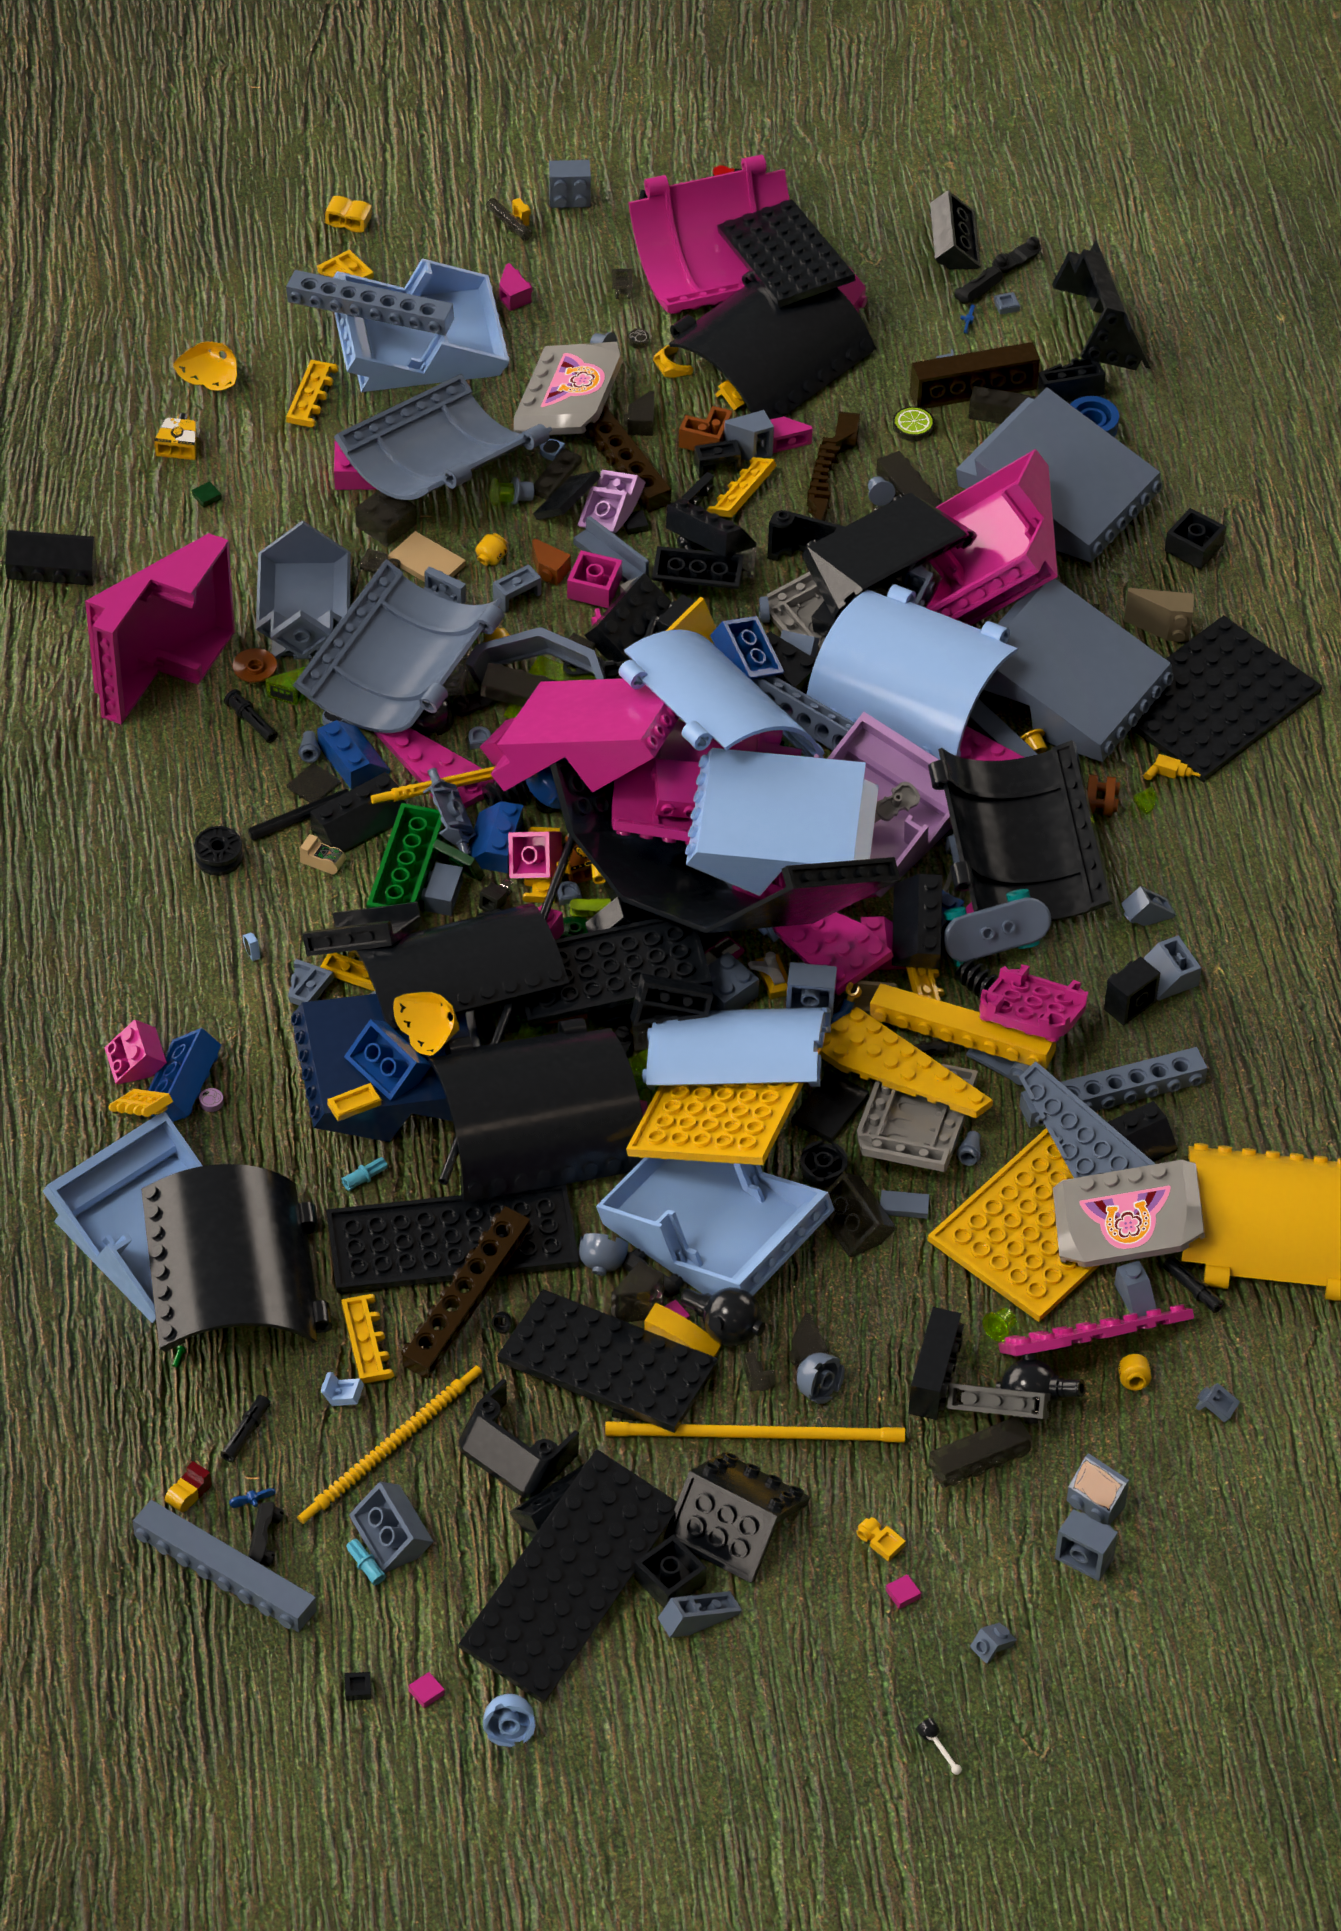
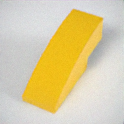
M658 1303L654 1304L644 1321V1330L716 1357L721 1348V1344L713 1340L699 1326Z

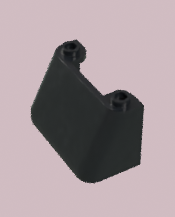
M779 510L772 515L769 521L767 559L778 561L779 556L782 554H787V556L791 557L794 550L804 552L805 546L814 539L819 541L845 526L786 510Z

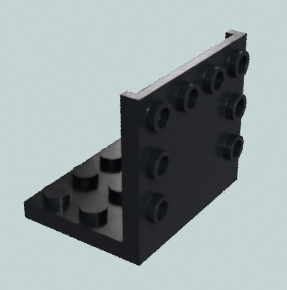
M726 1452L689 1471L674 1509L675 1514L669 1522L664 1538L668 1539L674 1534L692 1553L752 1583L756 1579L777 1523L806 1507L810 1496L804 1494L801 1488L789 1486L783 1483L782 1479L778 1476L767 1475L761 1472L758 1466L750 1463L746 1464L738 1460L739 1458L735 1454Z

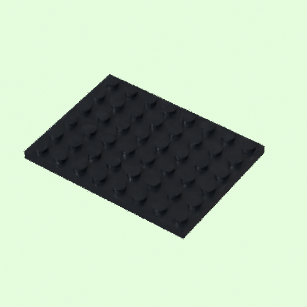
M1223 615L1166 658L1171 663L1173 681L1164 689L1160 697L1152 703L1149 710L1141 716L1131 730L1168 757L1179 759L1181 763L1187 764L1188 767L1192 768L1193 772L1201 775L1200 777H1195L1205 782L1322 691V685Z

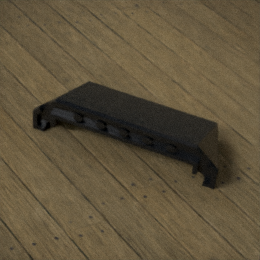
M910 492L904 496L902 494L896 496L891 503L819 541L816 539L810 541L805 546L806 549L802 558L832 617L836 618L842 613V608L852 602L862 592L866 590L874 591L955 547L957 549H965L971 546L977 534Z

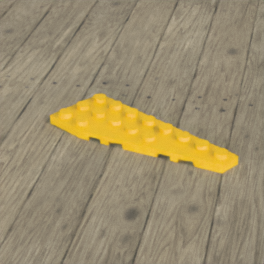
M855 1007L849 1014L832 1023L831 1033H825L823 1048H821L818 1055H821V1058L842 1072L848 1074L851 1071L860 1074V1078L865 1080L872 1078L880 1081L882 1086L913 1097L917 1095L926 1097L928 1102L933 1104L940 1102L949 1105L951 1110L974 1118L979 1117L993 1106V1100L858 1007Z

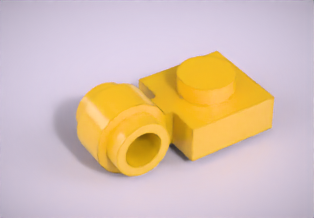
M866 1518L858 1525V1530L856 1531L858 1537L864 1542L869 1540L870 1547L889 1562L905 1547L906 1540L888 1526L881 1531V1525L875 1518Z

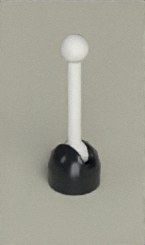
M928 1718L920 1723L916 1728L918 1734L924 1740H933L952 1767V1773L955 1775L960 1774L962 1771L961 1766L955 1764L937 1738L939 1727L935 1720Z

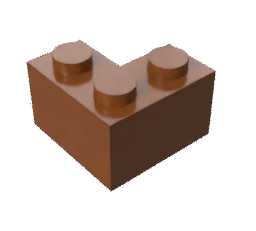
M712 406L706 420L685 415L679 428V447L694 451L697 445L723 442L725 420L732 419L733 411Z

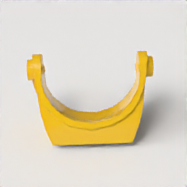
M666 345L653 357L654 363L664 377L673 378L691 375L694 371L691 365H679L667 358L679 350L677 347Z

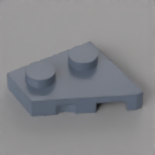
M296 959L294 961V974L291 977L292 986L289 988L288 994L290 1003L300 1006L302 1002L316 1001L333 981V972Z

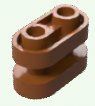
M1089 774L1087 794L1092 814H1094L1095 807L1103 808V815L1112 816L1113 812H1117L1118 799L1114 798V795H1119L1120 782H1116V777L1107 776L1106 783L1098 782V775ZM1097 791L1105 792L1104 799H1096Z

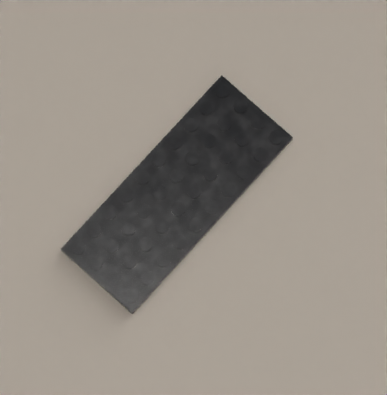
M563 1184L466 1202L461 1199V1195L326 1209L336 1293L453 1281L456 1270L459 1267L463 1268L469 1251L476 1249L481 1234L490 1229L494 1215L497 1212L501 1213L505 1206L529 1218L530 1231L499 1276L579 1267L567 1186ZM500 1234V1235H498V1236H499V1237H507L508 1235H506V1234ZM488 1252L486 1253V1255L492 1256L495 1255V1253ZM474 1271L473 1273H474V1274H481V1273H483V1272H481V1271Z
M596 1449L457 1647L544 1704L636 1570L634 1568L635 1561L651 1550L675 1514L674 1509L677 1501Z

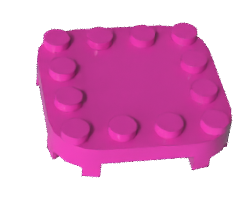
M1022 964L1020 969L1009 970L1006 966L1001 968L999 978L988 990H982L979 1005V1017L981 1020L992 1021L1006 1028H1014L1028 1035L1045 1037L1050 1042H1057L1061 1036L1070 1031L1084 1014L1088 992L1080 988L1081 982L1073 979L1068 986L1030 975V966Z

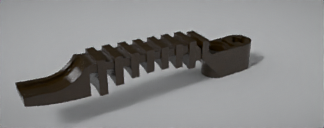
M839 411L835 436L832 438L823 437L822 444L819 446L807 495L808 512L816 519L826 521L828 511L826 509L831 507L829 498L832 493L828 491L829 470L833 471L834 469L832 463L838 464V454L851 447H856L860 413Z

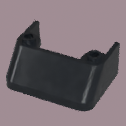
M501 1379L476 1404L459 1438V1450L465 1457L523 1498H531L542 1491L579 1455V1432L574 1430L560 1445L549 1439L538 1440L531 1447L523 1443L494 1422L499 1417L500 1410L507 1404V1381Z

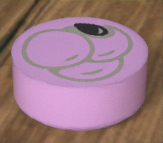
M208 1088L202 1091L199 1096L201 1108L208 1112L219 1110L223 1106L222 1092L215 1088Z

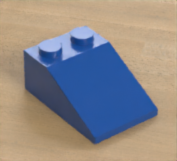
M757 616L722 621L711 633L710 637L714 645L750 679L784 673Z

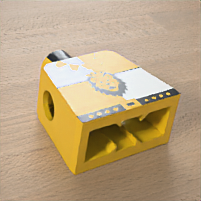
M180 413L177 419H165L154 440L156 456L196 460V422L190 420L189 415Z

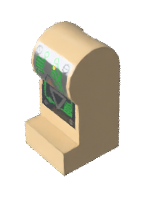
M309 834L300 847L301 863L330 874H336L346 861V855L343 851L319 842L318 837Z

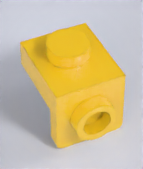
M728 379L718 386L720 390L715 394L718 398L723 395L734 411L745 404L741 395Z

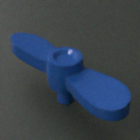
M975 305L970 306L969 314H966V316L961 315L960 317L966 323L964 328L965 334H968L969 325L973 323L974 316L972 313Z
M269 1488L258 1493L252 1490L244 1496L233 1497L229 1504L232 1508H238L247 1503L257 1507V1502L260 1499L276 1494V1490Z

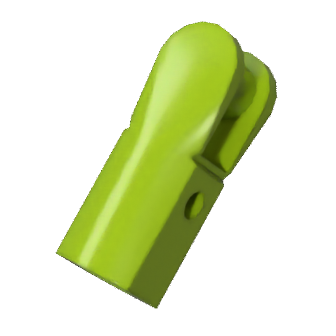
M611 898L572 899L570 901L569 913L571 916L579 917L594 916L611 902Z

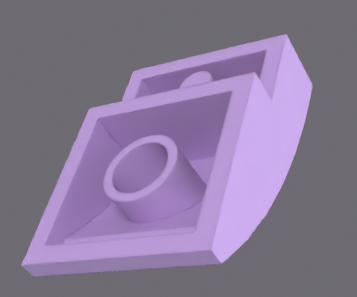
M602 470L596 487L592 486L590 488L578 526L586 528V518L591 516L609 531L616 533L632 513L646 482L638 475Z

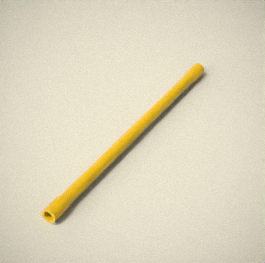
M606 1421L605 1436L863 1440L905 1443V1428L680 1424L676 1432L673 1433L650 1423Z

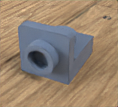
M1216 1383L1210 1388L1205 1387L1197 1397L1199 1402L1195 1408L1200 1411L1207 1407L1223 1422H1226L1230 1419L1240 1401L1220 1384Z

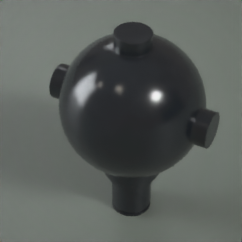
M729 1287L711 1295L709 1293L700 1294L686 1289L681 1296V1304L697 1312L698 1316L703 1318L707 1333L719 1344L734 1347L740 1346L752 1340L755 1335L761 1336L765 1330L760 1305L755 1297L745 1290Z
M1037 1354L1022 1355V1360L1012 1364L1004 1373L1002 1380L996 1384V1388L1050 1393V1401L1047 1403V1411L1049 1412L1056 1405L1057 1401H1063L1068 1397H1083L1086 1390L1084 1380L1067 1379L1063 1376H1057L1048 1364L1037 1360ZM1036 1397V1408L1034 1412H1037V1414H1039L1040 1397ZM1023 1417V1424H1038V1418Z

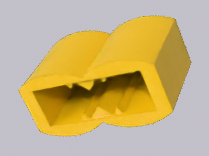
M333 196L325 211L326 224L336 228L345 227L350 231L359 233L365 231L372 217V205L364 201H352L343 196Z

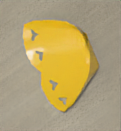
M206 341L195 345L179 356L173 363V367L177 374L185 381L194 385H204L210 390L219 391L235 384L238 359L223 343ZM220 351H224L227 354L225 359L220 356ZM179 366L185 367V373L182 371V368H180Z
M418 992L403 994L394 999L393 1010L396 1023L401 1031L409 1035L410 1045L420 1054L434 1055L459 1031L453 1005L440 994ZM400 1003H401L404 1007H406V1008L403 1010L402 1013L400 1012V1010H401V1008H402V1007L400 1006ZM449 1012L453 1015L452 1021L448 1019ZM404 1020L407 1022H411L410 1028L407 1027V1023H405ZM417 1041L424 1042L422 1047L420 1046V1043H418Z

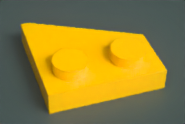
M350 249L317 265V272L331 278L334 277L337 271L367 279L374 278V272Z

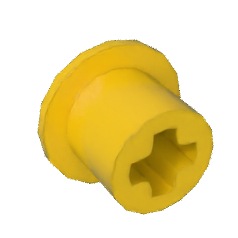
M1034 729L1020 737L1037 754L1044 753L1048 749L1042 738L1045 735L1043 729Z

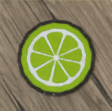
M909 406L897 411L893 417V430L902 439L920 441L923 440V437L927 436L928 438L934 431V417L926 409Z

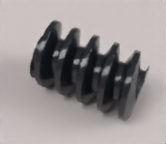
M526 779L506 791H503L496 781L493 784L488 783L485 787H482L484 799L489 807L500 801L513 803V797L517 802H520V794L527 799L529 797L528 791H530Z
M973 958L957 968L954 978L963 986H966L969 991H973L975 996L981 998L982 990H988L998 979V975H991L990 969L984 970L985 965L982 963L978 964V959Z

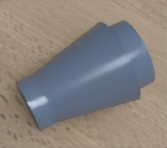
M313 731L303 733L298 750L301 759L308 763L316 761L321 754L316 734Z
M976 1131L968 1132L965 1140L957 1150L958 1159L964 1165H974L980 1159L981 1135Z

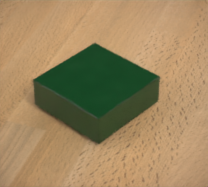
M210 481L192 489V496L203 508L222 499L221 493Z

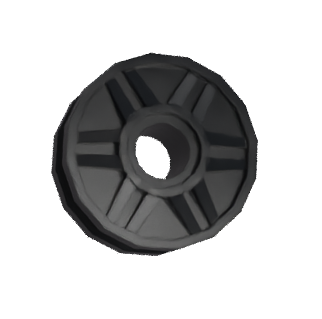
M224 826L208 827L196 837L194 843L195 860L197 866L203 872L209 875L222 876L232 873L241 865L243 858L242 841L235 830Z

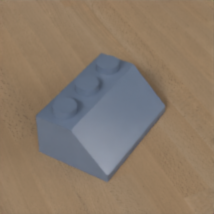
M380 1481L349 1514L371 1554L375 1556V1561L384 1573L418 1559L434 1542L403 1489L398 1484Z

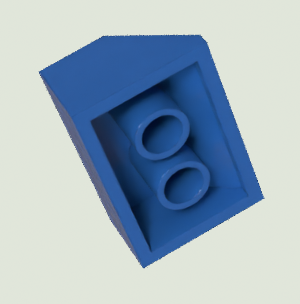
M336 720L317 728L320 750L351 790L384 772L390 773V768L357 726Z
M500 801L479 812L474 827L476 835L471 838L468 849L481 869L508 873V833L521 832L523 826V805Z
M374 1019L369 1020L344 1056L390 1101L395 1100L418 1085L431 1067L430 1063L420 1053L415 1051L387 1022Z

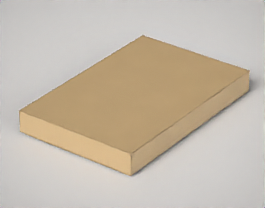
M416 531L388 555V560L424 582V571L429 566L442 571L450 577H454L466 566L465 559Z

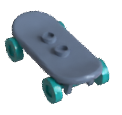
M1019 889L1006 894L1007 903L967 914L965 907L948 909L943 912L944 920H952L948 924L943 938L946 952L953 958L954 966L959 967L964 962L970 961L973 958H982L1016 947L1024 949L1040 944L1039 940L1046 935L1051 925V914L1048 907L1040 900L1030 898L1028 889Z

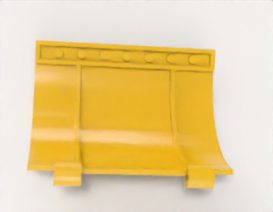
M1194 1143V1146H1189V1162L1196 1163L1205 1238L1201 1240L1199 1237L1189 1243V1248L1182 1251V1261L1206 1264L1203 1283H1207L1213 1288L1228 1289L1230 1276L1319 1285L1326 1286L1325 1300L1341 1301V1158H1338L1336 1162L1328 1161V1157L1314 1156V1159L1304 1158L1303 1154L1290 1153L1289 1157L1280 1156V1152L1266 1151V1154L1256 1153V1150L1251 1148L1233 1151L1232 1147L1222 1145L1218 1146V1149L1208 1148L1209 1145L1204 1143Z

